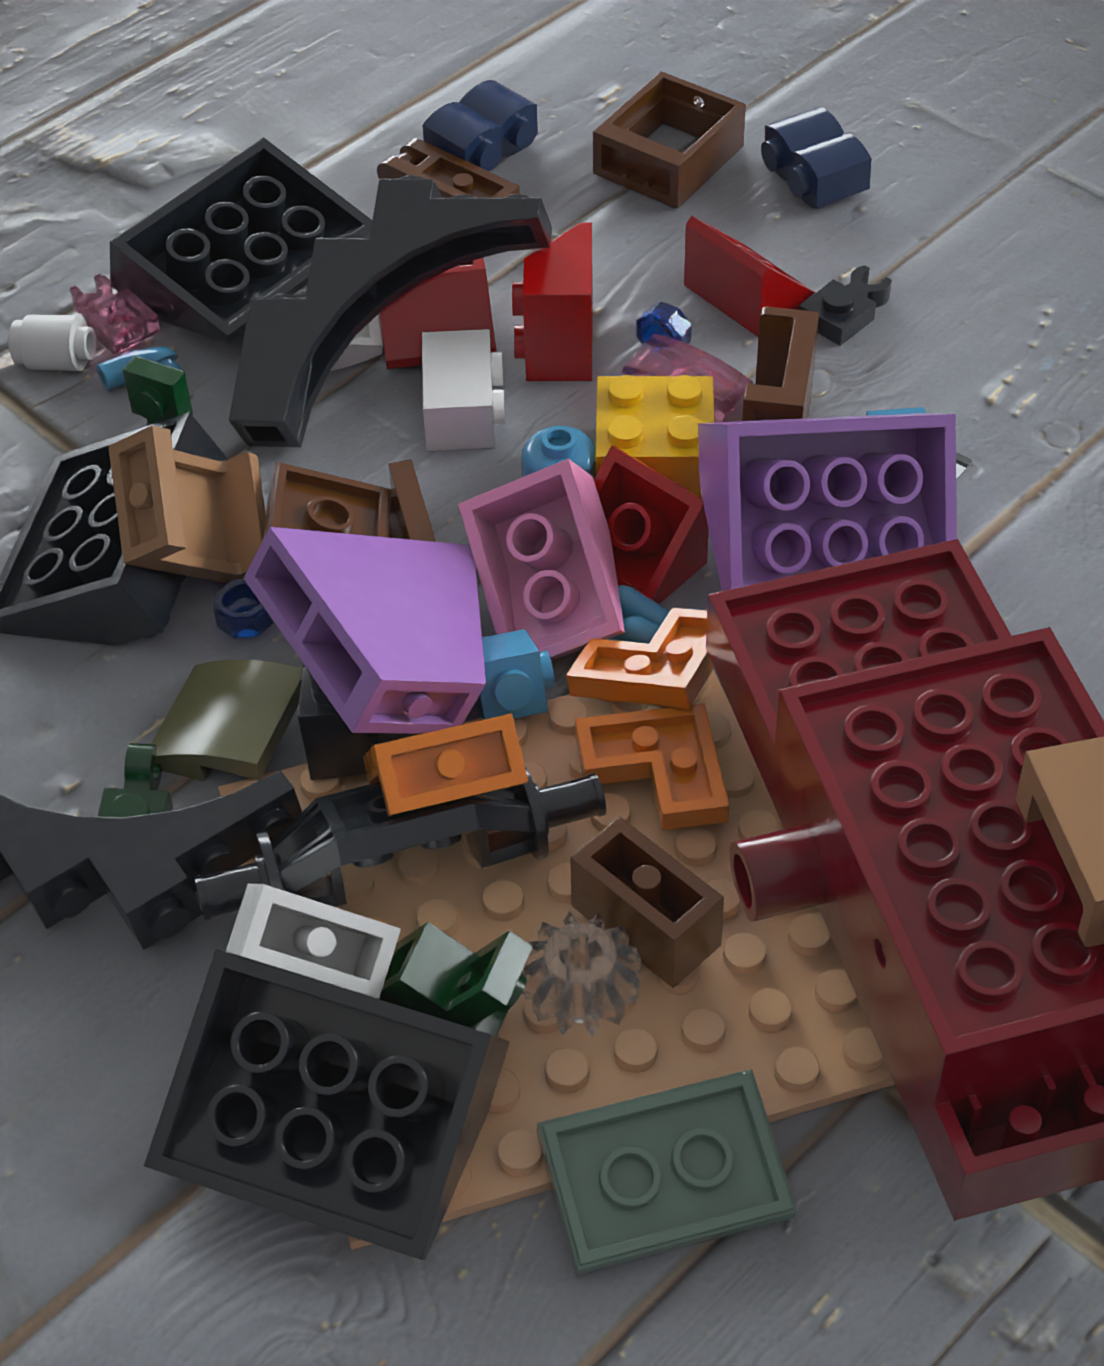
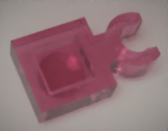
M102 274L94 276L97 291L93 293H84L77 286L70 288L74 309L82 315L87 326L93 328L96 339L113 355L160 332L157 314L128 288L113 294L109 278Z

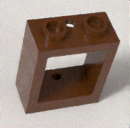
M660 71L593 131V174L678 209L744 146L746 104ZM699 97L702 98L704 104L699 101ZM664 123L697 136L700 139L682 153L650 140L648 137Z

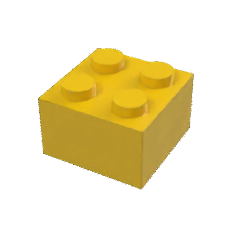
M597 376L596 474L612 445L702 498L699 478L698 423H714L713 376Z

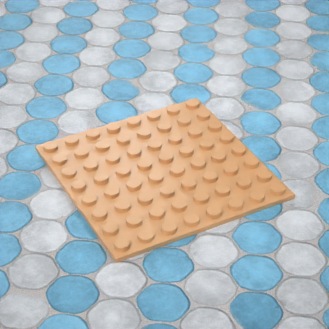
M712 670L693 704L705 703L730 805L728 823L662 831L651 778L601 784L606 801V815L600 817L597 815L549 828V853L546 858L537 860L533 857L532 853L481 868L470 851L466 834H461V840L451 846L440 849H425L421 845L394 852L392 859L380 865L357 867L350 863L340 866L347 904L337 906L336 908L401 928L397 942L426 922H430L474 953L509 930L533 946L521 972L527 977L525 988L517 1002L508 1010L497 1037L510 1041L491 1106L442 1222L552 1189L536 1131L539 1122L749 1069L753 1070L769 1123L895 1085L818 906L752 922L747 918L732 877L729 851L731 842L783 830L784 828L714 670ZM570 694L547 700L548 712L514 719L524 765L538 788L581 778L583 773L575 737V719L659 709L662 707L622 701L605 702L594 698L570 696ZM481 717V718H477V719H473V720H469V721L463 722V724H467V723H471V722H476V721H480V720H483V719H482V717ZM307 763L281 770L294 787L302 812L315 798L369 785L367 774L311 780ZM271 772V773H268V774H264L261 779H263V778H265V777H267V776H269V775H271V774H273V773H275V772ZM249 778L218 786L220 797L237 792L259 780ZM619 816L724 896L721 946L674 988L669 986L571 906L570 857ZM487 830V832L490 834L499 832V830ZM255 858L250 859L249 861L245 862L240 866L255 863ZM347 1235L351 1250L372 1244Z

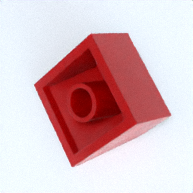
M592 222L579 223L552 240L550 248L538 249L525 257L523 282H512V315L523 316L524 325H514V358L525 359L526 381H592Z

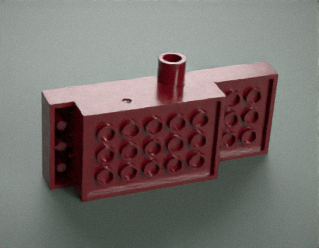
M958 539L708 594L705 648L784 828L783 830L731 842L729 851L732 877L747 918L752 922L818 906L954 1221L1104 1180V944L1091 947L1084 946L1078 933L1083 915V904L1044 819L1026 823L1015 799L1026 751L1104 736V720L1052 629L1048 627L1012 636Z

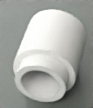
M27 315L23 320H15L11 324L8 337L9 352L15 364H24L29 370L82 371L86 367L88 360H92L95 356L96 335L93 328L88 327L85 319L80 315Z

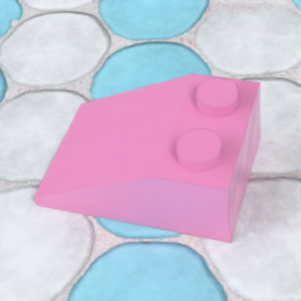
M568 458L458 504L496 634L526 629L539 652L548 651L552 661L585 648L591 638L607 640L625 633L610 531L593 476Z

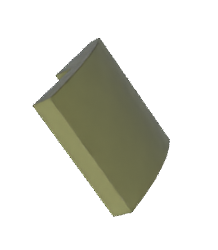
M221 660L195 665L151 743L155 744L157 748L154 764H161L162 771L200 781L205 780L211 768L261 780L299 706L303 667L257 660Z

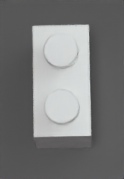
M490 329L422 332L423 415L426 450L495 448L494 425L505 424L504 390L492 389V386H503L502 352H491Z
M248 884L226 952L379 999L401 928L268 885Z

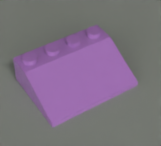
M915 413L698 423L700 489L722 591L957 539L956 414Z

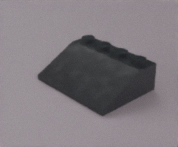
M263 137L109 242L110 286L148 317L228 343L245 331L251 298H272L276 294L294 295L308 284L315 238H336L343 234L370 238L372 219Z
M190 412L152 424L171 431L173 450L216 461L228 460ZM151 425L55 457L0 575V633L118 645L140 638H151L164 631L170 620V613L180 587L187 576L124 564L109 454V445Z
M216 949L144 1166L420 1260H426L488 1115L510 1041Z

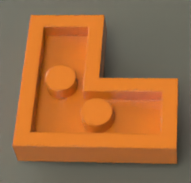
M672 608L649 644L591 638L566 674L570 696L594 698L605 702L622 701L658 705L662 708L677 707L690 709L714 669L705 648L707 611Z
M705 703L692 704L690 709L667 707L575 719V737L583 777L587 776V774L595 773L601 784L651 778L662 831L729 822L730 805Z

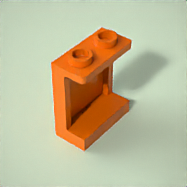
M512 713L373 745L363 756L369 784L376 782L381 784L388 816L528 783Z

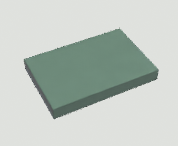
M752 1069L537 1124L536 1131L576 1276L790 1220L797 1214V1208Z

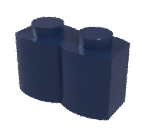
M495 80L483 81L471 88L459 102L448 103L434 111L422 125L423 139L435 147L487 171H491L497 166L503 156L514 155L527 148L534 141L538 134L537 104Z
M816 107L765 125V141L761 144V155L764 164L770 171H775L783 180L787 181L792 194L796 198H801L808 206L819 208L870 189L872 159L868 151L855 136L850 133H844L837 119L825 108Z

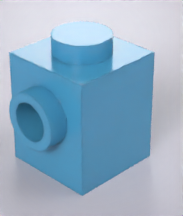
M526 629L482 637L486 684L475 702L482 719L512 713L513 719L548 712L545 690L555 688L554 672L548 651L539 652Z

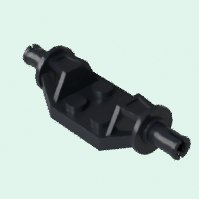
M525 766L528 783L391 816L387 814L380 782L315 798L272 843H270L266 831L256 833L260 854L254 855L255 863L205 876H194L205 921L212 919L211 917L239 910L248 884L268 885L333 907L345 905L347 900L340 866L350 863L357 867L380 865L392 859L394 852L421 845L425 849H440L451 846L461 840V834H466L470 851L481 868L532 853L533 857L537 860L546 858L549 853V828L597 815L598 817L606 815V801L600 780L595 773H590L585 777L538 788ZM487 830H499V832L488 834Z

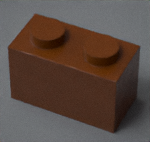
M619 816L570 857L571 906L672 988L678 985L721 946L724 896Z

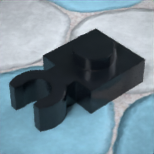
M863 265L851 273L849 284L845 286L833 279L800 304L799 310L819 312L817 333L841 346L874 320L877 307L883 306L888 302L892 280L886 277L878 284H868L870 268Z

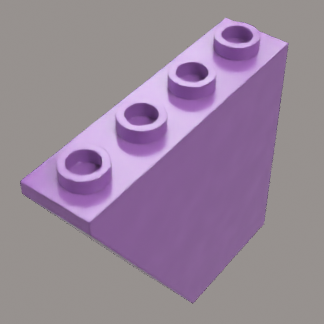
M269 527L244 580L352 733L424 734L462 725L486 684L476 567L469 545Z

